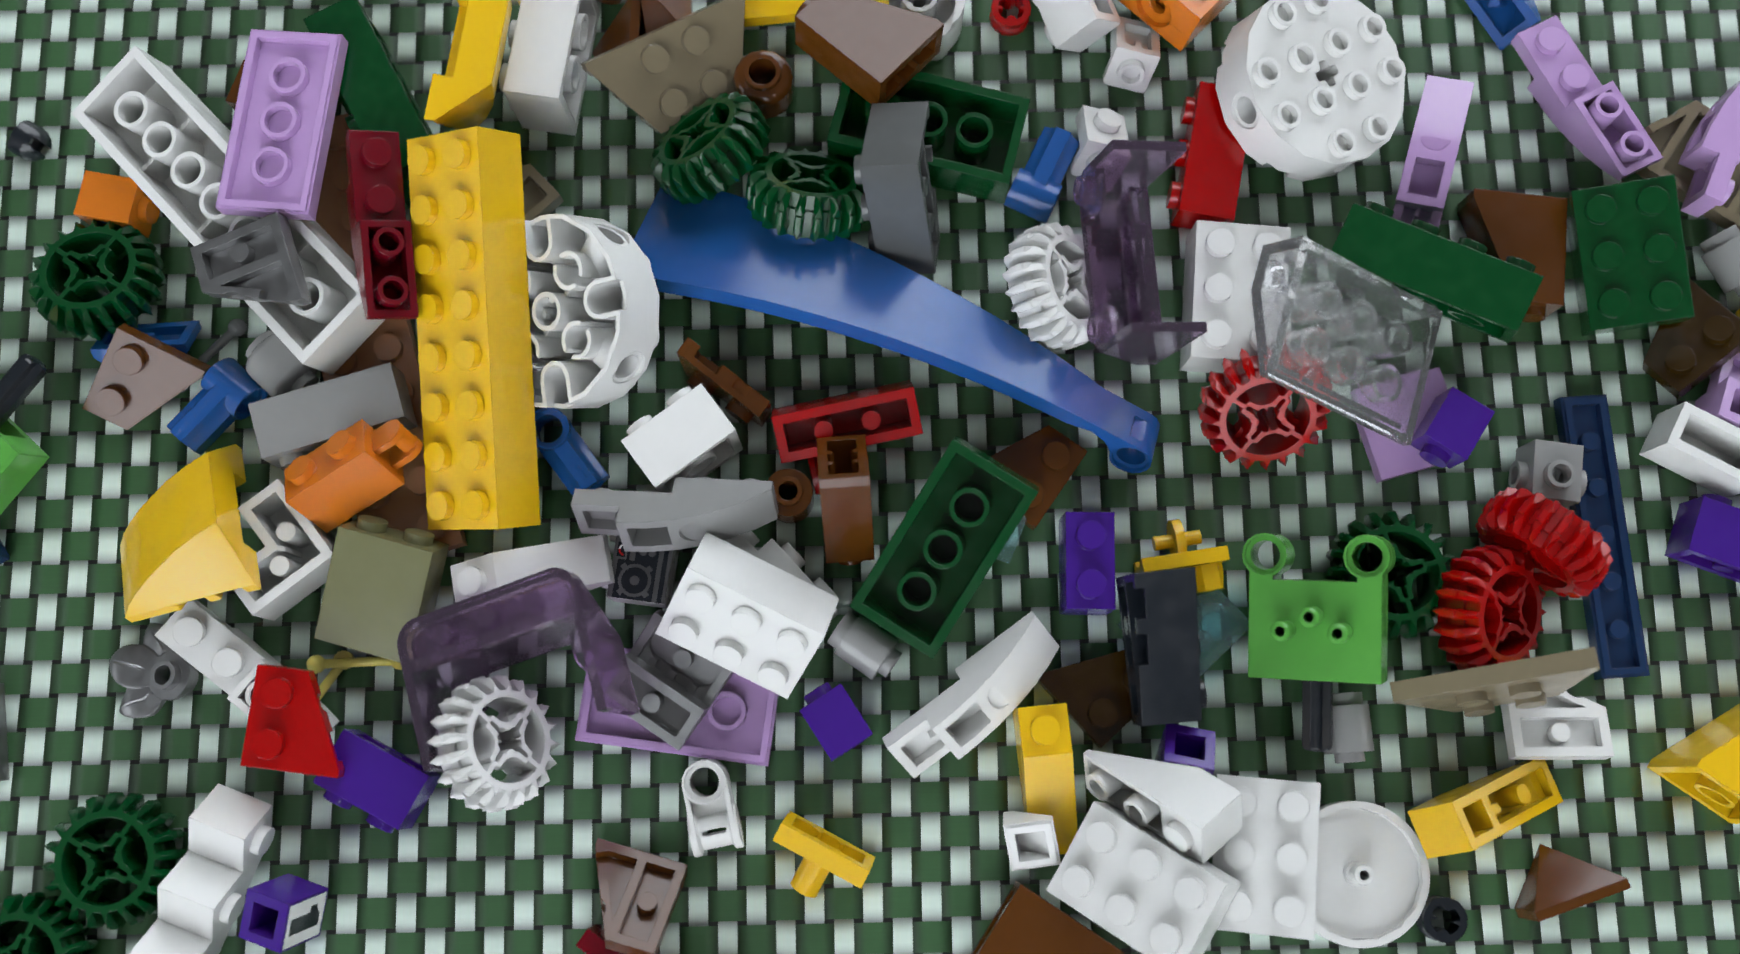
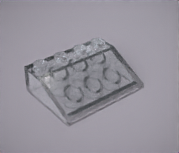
M1303 235L1263 245L1251 288L1260 376L1403 446L1411 445L1443 311Z

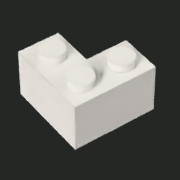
M276 479L238 507V510L265 547L257 552L261 589L247 592L243 588H239L234 591L252 616L272 621L278 619L326 583L335 543V537L331 532L326 533L285 502V482L280 479Z

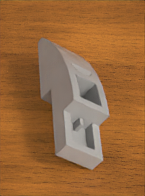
M704 476L695 478L675 477L672 493L655 490H645L643 492L619 491L608 488L575 489L571 501V507L581 534L619 535L625 552H658L698 547L706 532L722 540L731 539L776 520L779 513L773 481H760L753 478L734 480L712 479Z

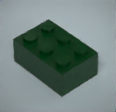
M1675 174L1572 190L1566 197L1568 198L1567 230L1582 336L1682 323L1695 317Z

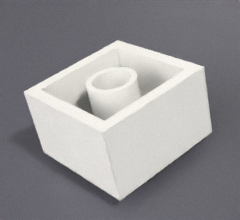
M699 384L694 389L687 386L677 391L667 400L666 404L668 407L653 418L651 415H646L635 421L626 431L628 436L621 440L656 490L665 493H672L675 477H705L743 450L736 429L702 384Z

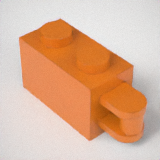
M361 419L346 430H340L333 434L326 443L309 454L297 457L284 469L285 502L328 533L404 485L403 466L418 456L423 443L396 419L386 422L377 429L372 428Z

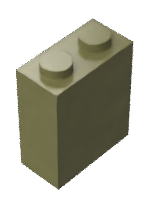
M360 515L358 519L338 526L314 639L406 665L423 655L427 646L450 544L434 540L435 534L423 529L406 528L404 532L388 527L387 520L371 515Z

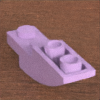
M1557 15L1517 33L1511 44L1534 78L1527 88L1554 125L1586 158L1617 180L1628 177L1659 162L1663 158L1615 83L1611 81L1602 86Z
M1427 75L1392 218L1410 225L1413 219H1418L1439 228L1475 82Z
M1740 81L1732 86L1699 122L1687 142L1678 163L1695 171L1680 211L1697 218L1715 206H1722L1728 200L1735 187V181L1731 177L1736 165L1740 163Z

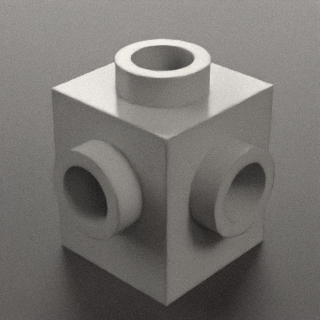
M1535 439L1516 448L1515 461L1511 465L1508 476L1509 487L1516 489L1525 488L1533 494L1536 492L1542 493L1551 501L1558 500L1560 505L1565 508L1580 503L1587 487V474L1582 470L1584 446Z

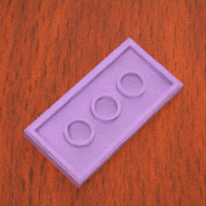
M251 29L215 206L222 214L266 217L278 212L287 217V219L316 220L349 43L342 34Z
M590 644L575 741L769 766L778 694L733 673L694 732L678 751L598 696L623 655L630 652L631 649Z

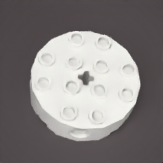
M1270 0L1233 26L1224 43L1226 47L1223 51L1222 65L1217 68L1216 92L1223 118L1244 152L1261 165L1269 163L1278 171L1285 172V177L1300 181L1314 180L1333 176L1352 163L1367 159L1390 140L1403 113L1406 68L1403 61L1399 58L1395 42L1387 32L1384 19L1359 0Z
M545 214L531 221L525 220L535 407L563 409L599 408L625 396L646 371L653 349L658 345L660 338V296L649 258L642 252L628 232L604 219L568 214Z

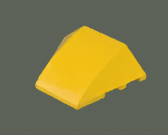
M458 0L459 11L445 75L433 73L424 114L425 120L434 121V123L442 124L445 127L459 130L479 126L487 118L494 105L511 20V0Z
M233 444L209 451L179 470L148 499L129 523L120 544L125 619L133 623L183 609L187 602L200 598H206L210 602L221 600L223 592L243 588L247 592L261 589L257 553L243 542L236 488L246 482L242 449L238 445Z

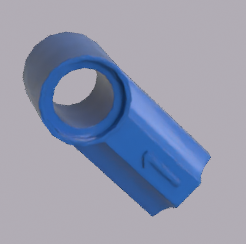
M1044 127L1025 168L1021 167L1007 194L1004 206L1041 223H1047L1062 191L1063 186L1061 183L1079 148V141L1072 136V133L1059 127Z
M234 358L222 359L209 368L201 380V387L203 389L167 425L170 432L179 441L200 455L235 420H242L250 416L249 403L266 399L268 393L248 375L246 369Z
M540 408L535 411L537 448L573 496L575 489L600 488L610 478V475L578 434L572 422L556 408ZM550 421L561 422L563 428L561 436L552 443L542 442L540 438L542 427Z

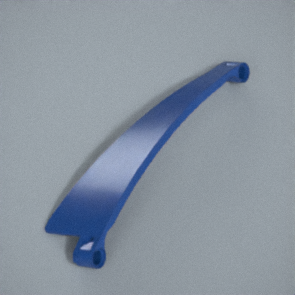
M661 187L634 238V241L650 260L658 292L758 311L829 330L906 355L977 382L1067 424L1091 431L1108 446L1111 463L1124 472L1141 473L1151 467L1160 430V423L1155 416L1104 389L1065 360L1036 341H1031L1030 337L993 314L915 271L853 241L838 236L832 242L824 238L813 242L809 238L796 240L795 236L789 234L780 236L777 234L776 229H766L762 227V221L752 218V212L747 209V199L721 191L716 194L713 200L705 198L696 205L692 202L682 205L678 200L675 201L670 194L667 195Z

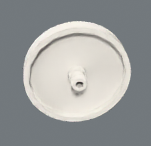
M1338 801L1321 806L1315 933L1331 942L1352 948H1373L1398 939L1418 920L1429 894V863L1418 836L1398 815L1373 803Z

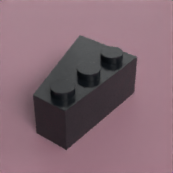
M1195 567L1140 572L1117 577L1116 583L1133 724L1151 726L1202 720V709L1207 706V693L1204 681L1200 679L1199 658L1201 656V643L1198 634Z

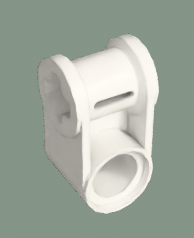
M703 758L692 763L683 774L682 790L687 811L688 834L694 857H702L706 850L734 845L736 849L743 848V830L738 807L734 802L730 775L727 768L716 759ZM707 767L717 774L719 786L715 793L704 795L696 790L693 784V777L699 768ZM722 827L726 828V830H721L712 833L705 832L708 830L718 829Z

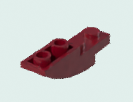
M348 130L345 136L349 185L346 188L354 262L366 319H417L419 312L411 220H406L399 132Z

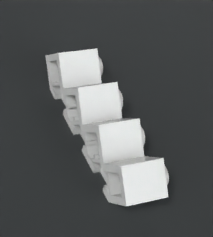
M218 783L189 817L188 851L158 886V919L129 954L220 953L232 924L239 917L244 907L245 894L259 862L273 841L275 828L271 827L272 804Z

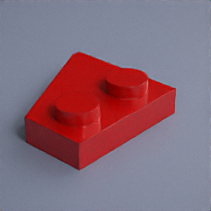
M257 664L240 766L330 778L344 777L345 768L342 760L338 761L330 736V732L333 730L327 712L321 707V692L313 670Z

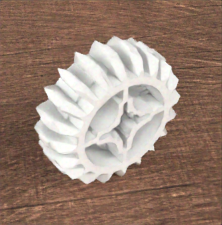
M1058 222L1026 229L1024 233L1017 236L1015 241L1009 244V254L1004 257V263L1008 270L1002 275L1008 282L1009 289L1005 294L1011 298L1013 304L1011 312L1017 313L1019 327L1028 329V337H1030L1031 341H1038L1045 348H1052L1054 351H1066L1094 339L1096 332L1103 327L1102 318L1107 316L1103 302L1107 300V295L1102 289V283L1105 280L1099 275V263H1095L1091 256L1092 248L1084 246L1081 234H1074L1069 225L1061 226Z
M495 675L488 678L485 676L471 679L470 683L460 685L455 690H452V697L446 698L442 703L438 704L443 715L436 716L430 722L439 731L437 736H433L427 742L437 747L438 756L430 764L441 766L444 771L437 783L444 785L452 784L450 798L464 799L465 808L474 810L481 808L483 812L487 811L488 813L502 811L503 809L505 811L516 809L523 805L524 801H530L538 796V788L550 782L546 770L551 769L557 764L550 756V750L559 745V743L550 738V731L557 724L546 721L545 714L549 706L536 704L538 691L525 690L523 680H509L507 675ZM488 706L499 712L497 717L494 715L487 716L482 709ZM494 769L496 771L502 770L507 774L503 781L496 780L490 776Z

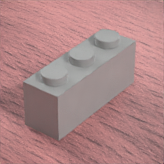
M391 362L248 404L261 459L282 470L287 468L297 457L309 454L326 443L333 434L340 430H346L361 419L374 429L393 419L401 422L408 430L418 427L405 376Z

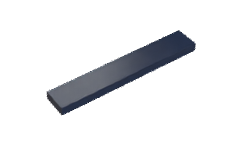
M1607 395L1560 397L1553 401L1559 442L1584 446L1582 470L1587 474V487L1584 495L1581 497V502L1569 506V510H1574L1575 515L1579 518L1589 521L1592 530L1601 533L1603 542L1609 545L1611 549L1610 554L1613 558L1609 572L1598 588L1593 589L1588 596H1582L1589 646L1595 647L1600 669L1594 672V680L1650 676Z

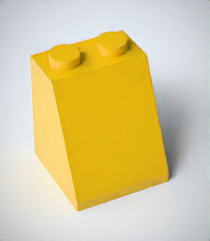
M1740 703L1652 758L1647 768L1731 824H1740Z

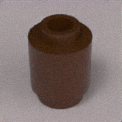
M790 468L781 469L769 477L767 481H773L779 510L777 520L784 523H797L805 519L810 514L814 505L813 489L808 477L801 471ZM788 488L798 490L796 497L792 500H784L779 494Z

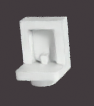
M1082 105L1075 118L1080 148L1070 164L1071 174L1110 184L1130 153L1124 115L1117 114L1115 111L1107 108L1098 109Z

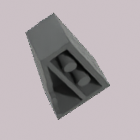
M928 101L875 103L871 105L862 154L855 155L854 157L855 183L863 184L864 189L861 197L862 218L864 221H870L871 224L868 235L869 249L918 274H935L940 247L936 187H931L927 163L933 161L932 145L924 144L927 119L930 116Z

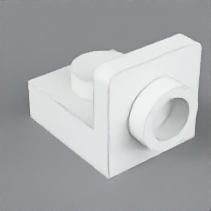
M1119 16L1122 23L1110 31L1111 56L1103 74V83L1144 93L1160 60V36L1145 22Z

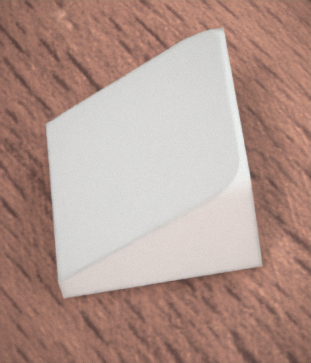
M1019 811L1003 812V829L1012 871L1060 865L1061 858L1052 815Z

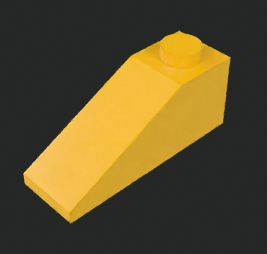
M1067 703L1016 708L1013 710L1012 716L1024 812L1052 815L1059 853L1066 854L1078 831L1073 749Z
M1526 760L1440 794L1407 812L1426 857L1429 859L1474 851L1563 802V799L1546 761Z

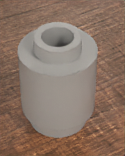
M1735 224L1699 245L1705 253L1701 256L1702 260L1724 294L1735 290L1738 297H1740V230Z
M850 611L841 619L827 641L829 645L836 649L835 655L871 680L878 673L887 677L902 655L901 652L895 649L899 642L898 638L862 614L857 617Z
M1362 692L1333 694L1332 748L1330 751L1324 752V754H1334L1335 763L1366 761L1365 751H1375L1369 704L1363 703Z

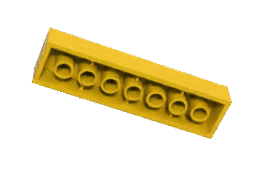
M475 126L408 139L407 164L419 317L417 318L418 362L428 530H497L541 525L520 134Z

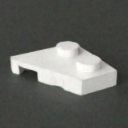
M1565 691L1559 696L1548 697L1547 704L1540 707L1518 709L1515 703L1500 705L1508 760H1606L1614 756L1606 707L1584 697H1574Z

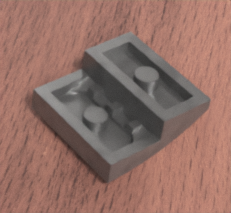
M662 610L654 612L630 652L623 655L598 696L679 751L734 672L655 634L665 614Z

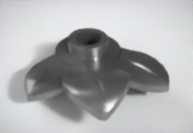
M150 623L144 634L143 645L130 644L123 646L110 659L111 676L119 685L127 688L119 712L125 717L148 718L154 716L160 711L167 700H178L191 693L197 685L198 670L154 636L164 624Z

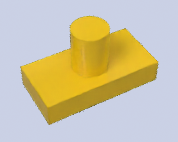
M790 810L772 840L803 857L790 885L800 894L810 898L817 897L829 872L861 889L876 858Z

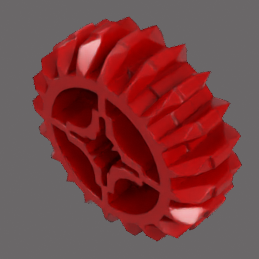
M1261 344L1257 355L1250 356L1247 351L1241 348L1240 360L1233 363L1224 358L1222 363L1223 373L1210 371L1208 379L1211 386L1201 387L1200 397L1202 403H1199L1197 408L1199 418L1202 421L1200 426L1203 435L1209 439L1211 448L1216 453L1223 452L1224 458L1229 463L1240 459L1241 465L1248 469L1255 461H1259L1260 466L1267 471L1271 460L1278 459L1280 463L1286 466L1287 456L1292 453L1304 458L1305 449L1303 445L1305 443L1318 445L1319 436L1317 431L1327 429L1328 420L1325 414L1331 412V402L1328 398L1329 388L1325 379L1321 378L1318 367L1312 362L1307 364L1304 355L1300 354L1299 351L1290 356L1287 349L1280 345L1270 355L1268 348ZM1296 389L1300 392V399L1295 411L1291 412L1287 407L1291 402L1289 396ZM1233 403L1238 405L1240 409L1237 414L1239 420L1235 425L1227 421V415Z
M1507 487L1504 491H1499L1494 498H1491L1482 509L1483 512L1475 526L1481 542L1486 545L1502 546V548H1511L1514 551L1522 552L1524 559L1533 561L1534 573L1541 575L1539 586L1544 591L1552 590L1558 596H1569L1570 598L1579 599L1581 596H1588L1593 589H1597L1609 572L1613 558L1610 554L1611 549L1607 543L1603 542L1601 533L1592 530L1589 521L1579 518L1575 515L1574 510H1568L1561 506L1558 500L1551 501L1542 493L1536 492L1533 494L1525 488Z
M1484 545V547L1476 546L1472 549H1463L1460 558H1451V571L1441 574L1444 584L1442 589L1435 591L1439 601L1438 607L1432 611L1438 615V622L1433 627V631L1441 634L1438 648L1446 651V661L1455 664L1458 670L1530 658L1529 650L1538 648L1536 637L1538 632L1544 631L1540 623L1542 615L1546 613L1542 609V599L1545 597L1546 592L1539 590L1541 575L1534 573L1533 561L1524 559L1522 552L1514 551L1511 548H1502V546Z

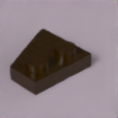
M1691 279L1690 285L1695 317L1682 323L1660 325L1643 361V370L1678 400L1740 352V318Z

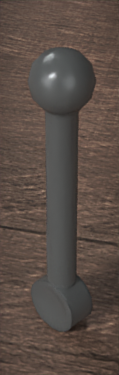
M238 318L231 320L228 324V330L197 359L204 363L209 362L235 336L244 335L247 331L245 321Z

